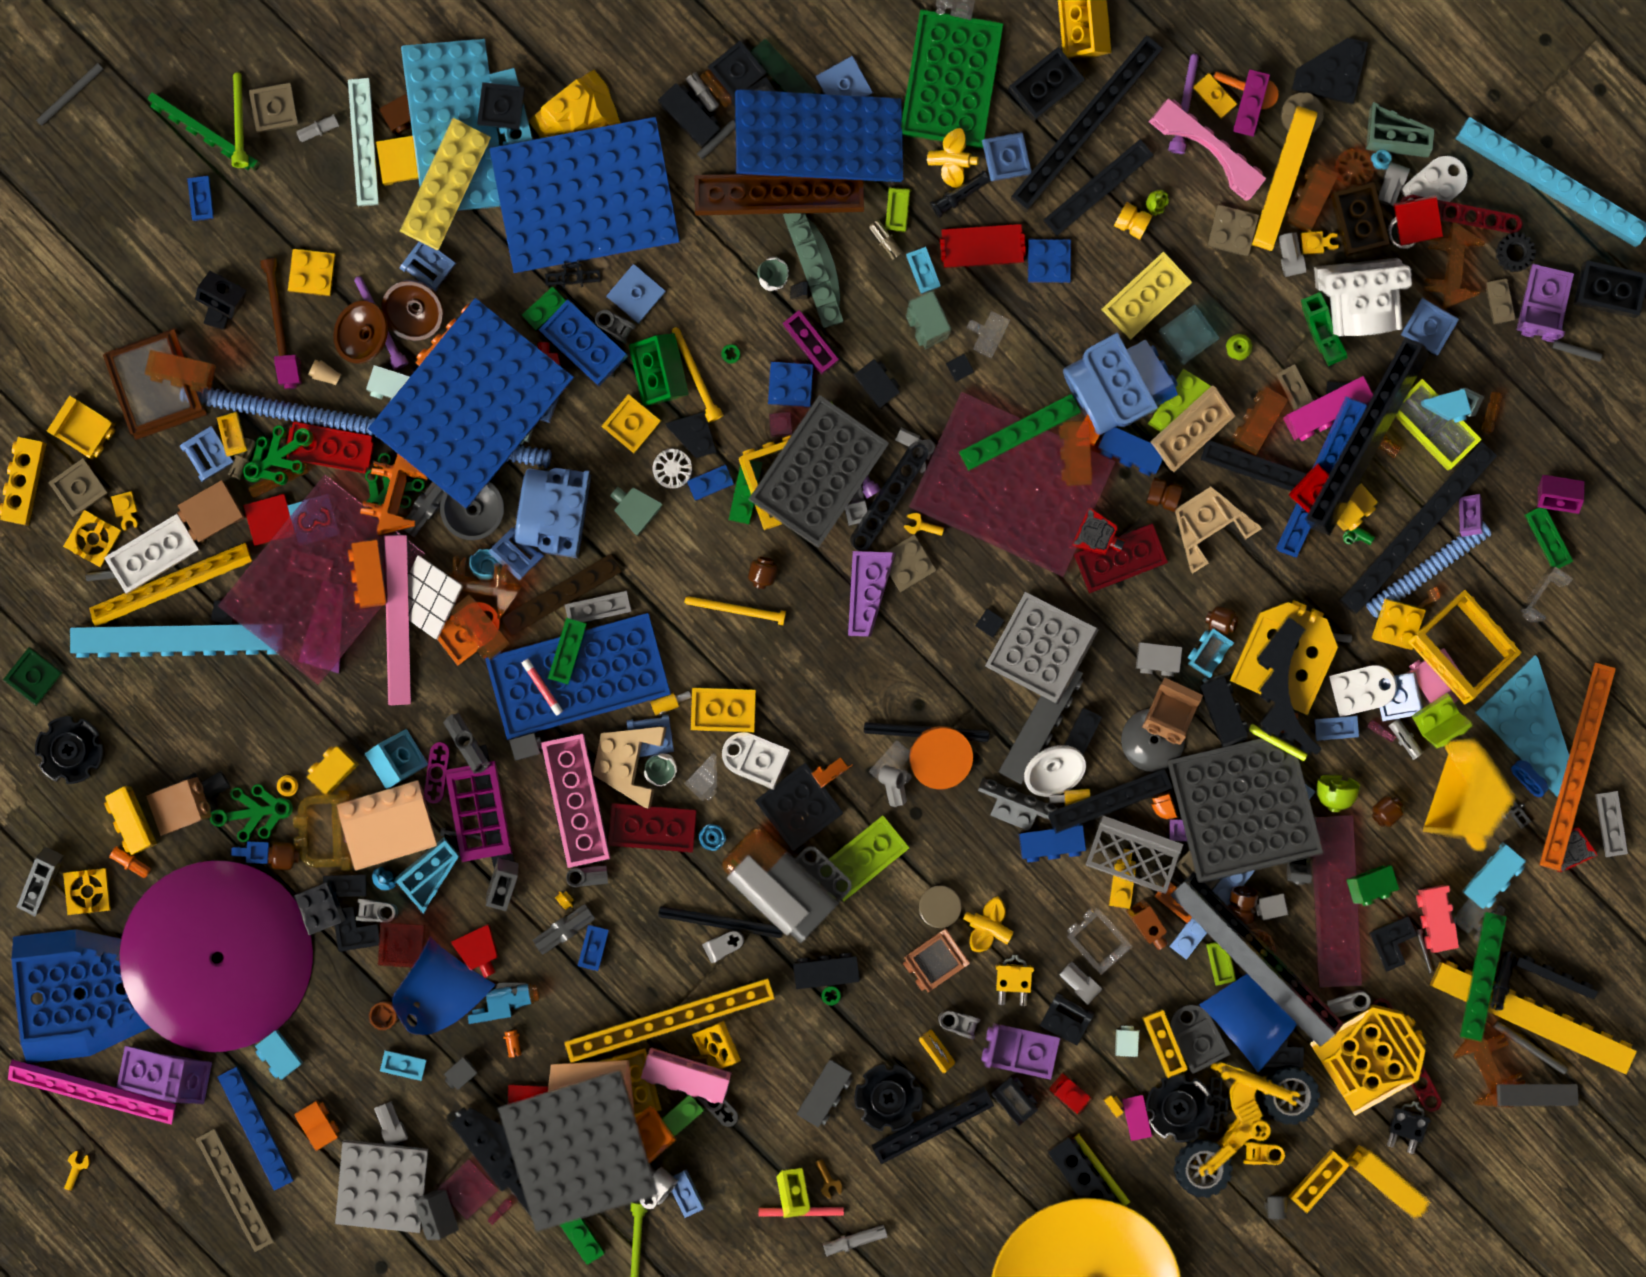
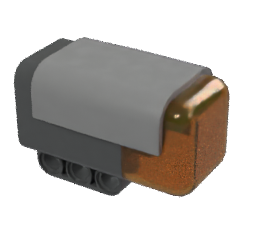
M760 827L751 829L724 857L722 862L724 871L729 875L727 879L786 936L790 933L799 943L849 893L852 886L850 880L815 847H807L795 859L766 830ZM809 850H813L817 854L816 861L812 863L807 862L805 859V853ZM823 865H829L832 868L830 877H823L821 875L820 869ZM842 879L847 882L848 888L846 891L839 892L836 889V882Z

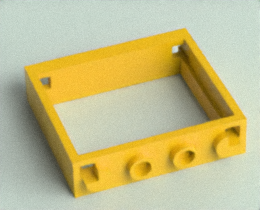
M792 435L782 438L783 442L775 444L774 441L762 445L763 449L755 451L752 448L742 452L743 456L739 458V462L751 495L758 486L750 461L782 450ZM755 505L764 530L783 524L774 517L770 518L767 512Z
M1466 590L1456 595L1408 641L1464 705L1473 700L1522 653L1515 646V642L1506 636L1503 629L1490 618L1489 613L1482 609L1475 601V598ZM1456 605L1460 607L1504 657L1474 687L1426 635Z
M1358 1145L1346 1159L1349 1165L1415 1219L1418 1216L1421 1217L1428 1210V1200L1362 1146Z

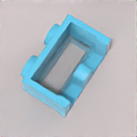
M1212 629L1210 632L1206 630L1199 639L1202 644L1198 650L1193 648L1187 657L1190 660L1188 665L1207 678H1211L1213 671L1221 663L1224 655L1234 643L1215 629Z

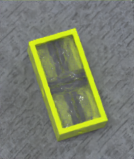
M1421 379L1410 389L1395 417L1448 471L1482 439L1464 421L1457 423L1454 422V419L1447 421L1422 407L1421 401L1439 395Z

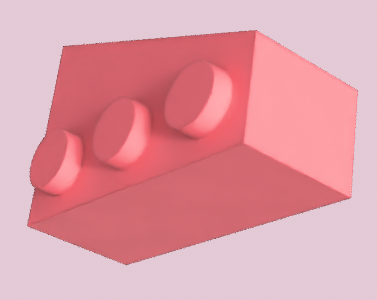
M1448 885L1418 890L1419 895H1416L1417 905L1422 907L1423 915L1420 916L1421 925L1427 931V936L1425 937L1426 948L1430 949L1432 953L1459 948L1456 926L1451 913L1453 908L1452 904H1449L1447 892H1450Z

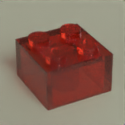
M382 922L380 927L378 965L413 968L424 950L426 925Z

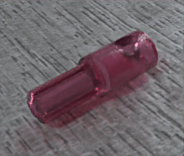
M1371 720L1367 725V728L1377 735H1381L1389 742L1394 741L1395 736L1374 720Z
M506 1198L491 1215L488 1222L493 1225L512 1207L513 1203Z

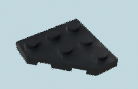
M1346 38L1298 67L1291 90L1310 93L1313 96L1353 105L1368 42Z

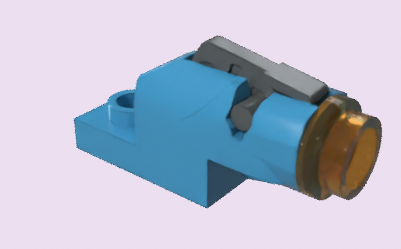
M498 983L496 989H493L486 995L488 1011L485 1012V1008L472 1010L473 1014L468 1015L469 1024L512 1017L511 1008L517 1009L524 1005L535 1004V1001H539L537 984Z

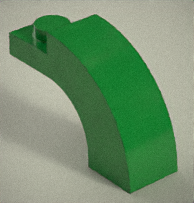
M1321 292L1302 299L1301 305L1307 325L1327 365L1330 366L1347 359V353L1338 335L1333 334L1329 308Z

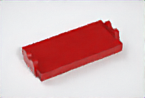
M1021 224L941 230L940 250L941 262L944 263V268L1024 263L1026 247L1024 231L1022 232Z
M293 422L292 428L289 429L287 444L294 440V435L300 428L311 431L313 441L309 446H300L288 454L287 460H299L303 463L366 474L367 467L371 465L374 450L373 436ZM308 435L304 437V442L307 440Z

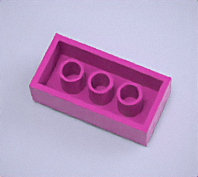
M1364 376L1286 415L1283 419L1294 441L1300 438L1302 442L1315 435V430L1319 429L1322 432L1331 427L1346 396L1368 405L1373 394Z

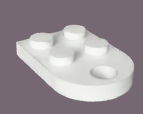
M1441 156L1429 163L1406 183L1400 191L1404 196L1428 197L1436 195L1437 200L1450 202L1464 189L1467 182V172L1464 165L1458 159L1451 156ZM1450 165L1458 167L1459 174L1457 176H1451L1448 173Z
M1372 665L1329 676L1339 717L1383 707L1389 704L1397 693L1396 678L1384 666ZM1383 678H1387L1391 682V687L1388 690H1384L1380 685Z
M742 732L732 735L725 742L722 749V758L724 764L731 772L774 790L791 751L753 734ZM736 744L740 750L737 755L732 756L728 750L731 745Z

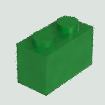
M1381 865L1346 879L1353 903H1362L1363 906L1375 903L1374 899L1379 897L1380 899L1393 896L1392 892L1399 890L1392 865Z

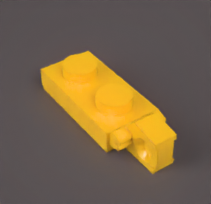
M1123 849V854L1130 851V849ZM1132 853L1125 856L1130 867L1136 865V861H1131ZM1118 859L1114 865V869L1119 872L1127 869L1122 859ZM1136 868L1132 869V872H1133L1134 876H1135ZM1113 875L1109 906L1130 909L1134 883Z

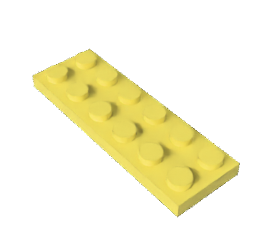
M455 118L451 120L400 232L439 250L491 139L490 136Z

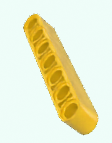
M1297 106L1253 237L1252 245L1269 251L1273 250L1318 114L1316 111Z

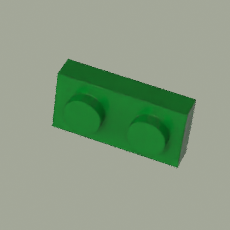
M552 286L522 316L537 331L566 300Z

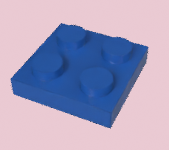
M1028 240V283H1070L1071 240Z
M771 362L768 405L810 407L813 365Z

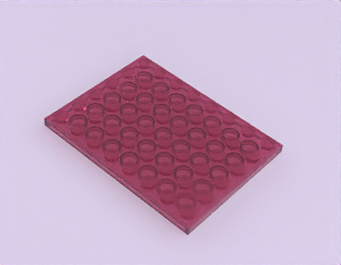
M961 392L909 508L1063 577L1076 550V547L1071 545L1089 508L1094 510L1115 461L1052 432L1045 431L968 471L959 451L1018 422L1021 418Z
M325 474L218 605L220 609L318 686L382 607L360 608L359 603L355 604L354 591H357V583H352L351 570L355 569L354 562H349L348 549H352V543L377 540L386 600L384 536L401 535L397 531L378 535L379 518L360 514L361 508H368L364 507L361 502ZM407 540L408 574L417 556L423 557L425 554L409 540Z

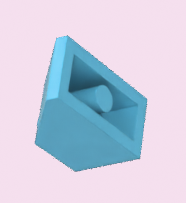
M1465 389L1421 401L1422 407L1447 421L1454 419L1455 423L1467 420L1466 416L1471 414Z

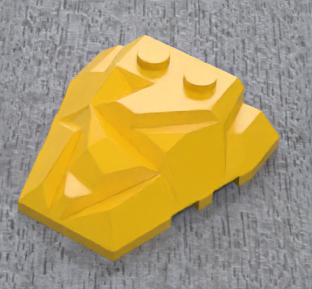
M592 70L582 78H577L544 104L541 110L528 122L541 138L619 124L620 120L608 86L598 73Z

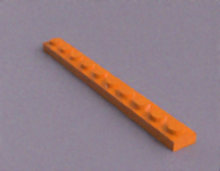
M1599 663L1594 664L1539 863L1540 866L1557 871L1561 870L1616 668Z

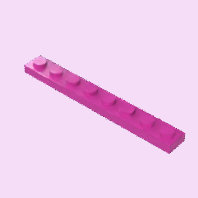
M12 1060L10 1063L8 1080L171 1125L174 1120L176 1104Z

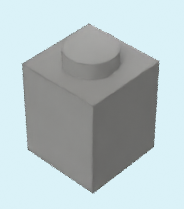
M1282 893L1258 898L1257 905L1254 907L1256 909V916H1260L1261 920L1288 915L1284 894Z

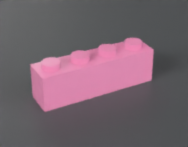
M650 1048L641 1078L651 1084L665 1085L670 1090L678 1089L693 1097L700 1096L706 1098V1100L712 1103H723L732 1073Z

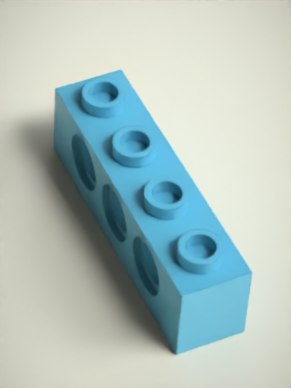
M514 68L490 74L491 80L487 81V83L519 87ZM524 103L520 125L522 135L519 139H512L510 137L512 129L499 128L500 133H505L506 137L503 145L533 140Z

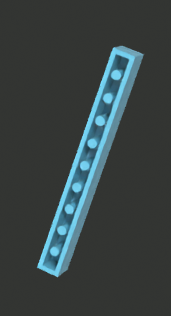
M1471 117L1465 121L1455 138L1456 140L1632 246L1637 247L1641 244L1646 235V223Z
M284 624L70 628V653L76 654V658H89V654L98 653V657H110V653H119V657H132V653H140V657H152L155 652H161V656H174V652H182V656H195V652H203L204 656H215L216 651H225V655H237V651H246V655H259V651H267L268 655L280 654V650H285Z

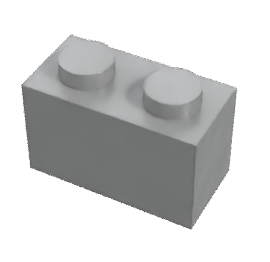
M1138 643L1136 668L1140 669V673L1153 674L1154 670L1162 671V676L1174 677V673H1179L1182 647Z

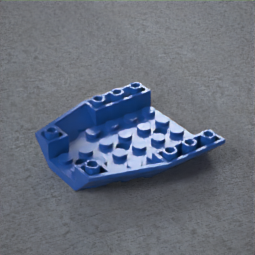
M78 929L13 937L11 960L20 1043L27 1063L91 1056L151 1028L137 1013L127 993L121 995L117 991L118 984L123 982L120 969V938ZM78 987L86 991V996L82 1000L75 997V990ZM36 992L41 993L44 998L40 1005L35 1004L32 1000L33 994Z

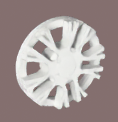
M667 449L655 458L653 474L657 482L662 486L671 489L679 488L690 479L692 464L684 452L677 449ZM673 452V459L669 460L666 454ZM677 454H680L678 462L675 461ZM662 456L667 460L665 464L660 460ZM685 458L688 464L681 466L680 461ZM657 463L663 464L664 468L656 470ZM681 468L689 469V472H682ZM663 471L665 472V475L661 477L657 476V474ZM679 474L686 476L684 481L681 482L678 479ZM666 476L670 477L669 485L662 482ZM672 477H676V485H673Z

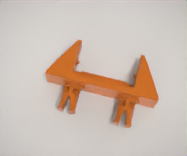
M397 454L393 466L374 461V467L379 469L372 468L371 474L388 477L390 480L384 504L378 505L363 501V506L369 509L361 508L360 514L379 518L378 535L414 527V520L396 516L398 515L404 493L406 477H419L425 480L428 478L399 454Z

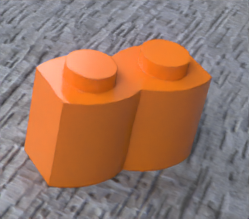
M318 1100L294 1114L316 1151L339 1137L338 1132H340L334 1120L330 1122L327 1114L329 1111L323 1102L319 1103Z

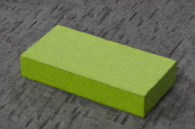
M889 188L886 230L906 232L910 189Z
M1217 942L1206 944L1215 986L1235 982L1236 976L1231 956Z

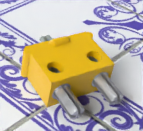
M1012 955V958L1004 960L1003 964L995 965L997 970L996 990L999 991L998 1004L1001 1005L1002 991L1003 1005L1006 1004V991L1020 992L1019 1005L1023 1006L1024 992V1006H1027V993H1031V977L1034 968L1031 965H1027L1024 960L1019 959L1018 955ZM1016 958V960H1017L1018 962H1021V963H1023L1024 965L1006 964V963H1007V962H1011V961H1013V960ZM1006 980L1007 982L1006 984L1001 985L1000 981ZM1023 981L1028 982L1026 986H1022L1021 983Z

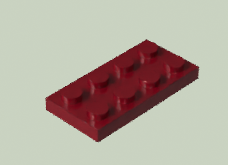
M1153 523L1119 536V538L1125 540L1120 552L1109 547L1105 555L1087 550L1073 554L1089 594L1168 563Z
M612 803L608 846L693 853L696 810L663 807L645 808L639 805Z

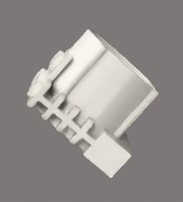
M1392 258L1314 267L1316 288L1330 296L1333 334L1338 336L1370 335L1402 329L1399 289L1411 286L1410 268L1404 265L1402 260Z

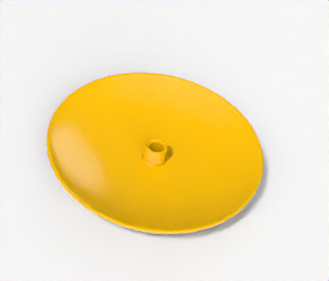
M1085 1198L1051 1205L1024 1221L1011 1234L997 1257L992 1277H1180V1273L1169 1244L1157 1228L1145 1217L1118 1203Z

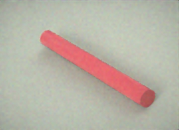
M810 1207V1210L802 1216H844V1207ZM759 1208V1216H784L782 1208Z

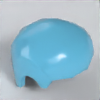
M478 549L474 555L470 556V570L480 580L493 579L502 569V564L489 553L490 549Z

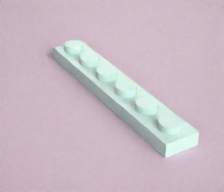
M370 79L348 80L357 205H379Z

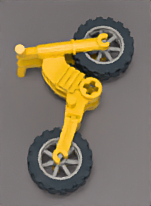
M1222 1062L1211 1064V1069L1220 1071L1223 1079L1227 1080L1230 1077L1235 1079V1082L1230 1087V1100L1232 1110L1237 1118L1228 1125L1227 1132L1217 1143L1208 1139H1197L1195 1142H1188L1187 1146L1179 1150L1180 1153L1175 1158L1174 1172L1180 1186L1189 1194L1199 1198H1209L1213 1194H1219V1191L1225 1189L1227 1182L1231 1180L1230 1174L1233 1168L1230 1157L1247 1140L1256 1139L1262 1141L1269 1137L1270 1127L1261 1119L1263 1115L1255 1101L1257 1089L1263 1091L1261 1099L1267 1113L1278 1122L1296 1125L1298 1122L1308 1120L1307 1118L1315 1113V1108H1318V1098H1320L1319 1087L1311 1075L1298 1067L1285 1066L1282 1069L1274 1070V1073L1268 1077H1260ZM1294 1080L1292 1088L1287 1085L1286 1081ZM1300 1082L1305 1090L1296 1092L1295 1090ZM1305 1094V1098L1302 1103L1300 1100H1298V1097H1300V1095ZM1276 1097L1281 1098L1282 1100L1277 1103ZM1287 1101L1288 1111L1280 1108ZM1298 1103L1300 1107L1293 1110V1105ZM1194 1157H1196V1160L1194 1161V1163H1193V1164H1189L1190 1161H1191ZM1188 1168H1194L1196 1172L1189 1176ZM1199 1174L1201 1175V1184L1193 1181ZM1210 1175L1213 1179L1205 1183V1176Z

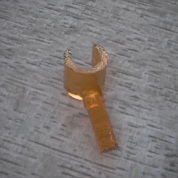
M1438 588L1427 591L1429 598L1416 607L1424 608L1431 602L1440 598Z

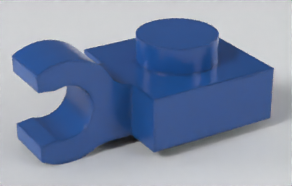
M247 842V848L232 847L231 856H246V863L268 864L269 842Z

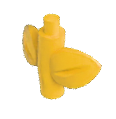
M957 128L946 135L943 140L944 150L929 151L927 156L928 165H943L941 171L942 179L946 184L954 188L960 187L964 181L965 173L963 167L970 168L971 165L979 164V157L963 152L966 147V137L962 128Z
M994 897L987 902L983 908V915L978 913L973 915L966 912L963 918L970 922L969 926L975 928L970 936V947L974 952H984L991 948L994 937L1008 944L1014 931L1001 924L1006 917V908L1000 897Z

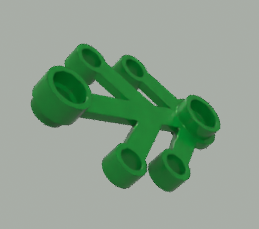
M280 425L275 426L271 445L269 439L265 437H259L256 440L253 460L247 463L243 469L244 477L250 482H258L261 478L272 480L279 485H285L288 481L287 474L281 471L273 473L266 471V469L273 465L290 469L297 474L303 473L305 470L303 462L282 458L300 446H309L313 441L312 432L305 428L298 429L294 435V440L279 449L281 439L287 436V429ZM282 429L281 435L278 436V431ZM308 435L307 440L304 442V437ZM265 440V445L261 447V442ZM270 447L267 458L262 461L264 450ZM300 464V468L296 470V465ZM257 469L256 474L253 476V471ZM283 475L282 481L279 482V477Z
M386 453L380 454L378 462L382 463L381 458L387 456L389 460L386 464L390 465L391 457ZM369 470L365 474L370 491V498L366 502H378L379 505H382L385 502L390 480L388 477L383 476L384 489L378 494L376 483L378 475H376L374 480H369L368 475L372 471ZM415 479L413 482L406 483L404 492H421L424 490L425 484L421 479ZM416 482L422 483L420 489H415L414 484ZM402 496V500L407 498L409 504L403 506L401 503L400 507L407 509L412 505V500L408 496Z
M256 784L251 789L252 794L255 797H261L271 805L262 807L245 795L241 788H233L230 793L232 799L239 800L250 809L228 813L223 810H215L211 813L210 822L214 826L221 827L227 821L251 818L246 826L237 833V839L240 842H247L251 837L250 833L264 815L272 814L266 825L258 830L259 837L267 839L271 836V830L278 820L291 815L293 811L291 801L287 798L276 799L265 791L264 786ZM258 786L262 789V792L259 795H257L254 791L255 788ZM235 790H239L241 792V796L239 798L234 797ZM281 804H284L286 806V810L284 812L279 811V806ZM218 814L223 816L222 822L216 820ZM263 828L268 830V835L265 837L261 835ZM241 832L247 833L245 840L240 838Z

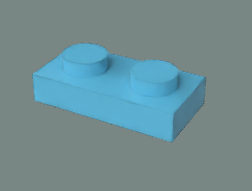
M926 247L906 254L920 294L941 287Z
M385 1050L380 1072L422 1081L427 1060Z

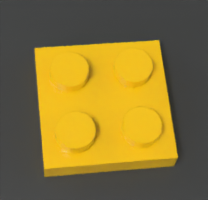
M293 249L288 291L331 296L336 255L334 253Z
M628 394L601 427L635 454L661 420Z
M1385 598L1372 639L1413 650V646L1408 641L1419 631L1426 610Z

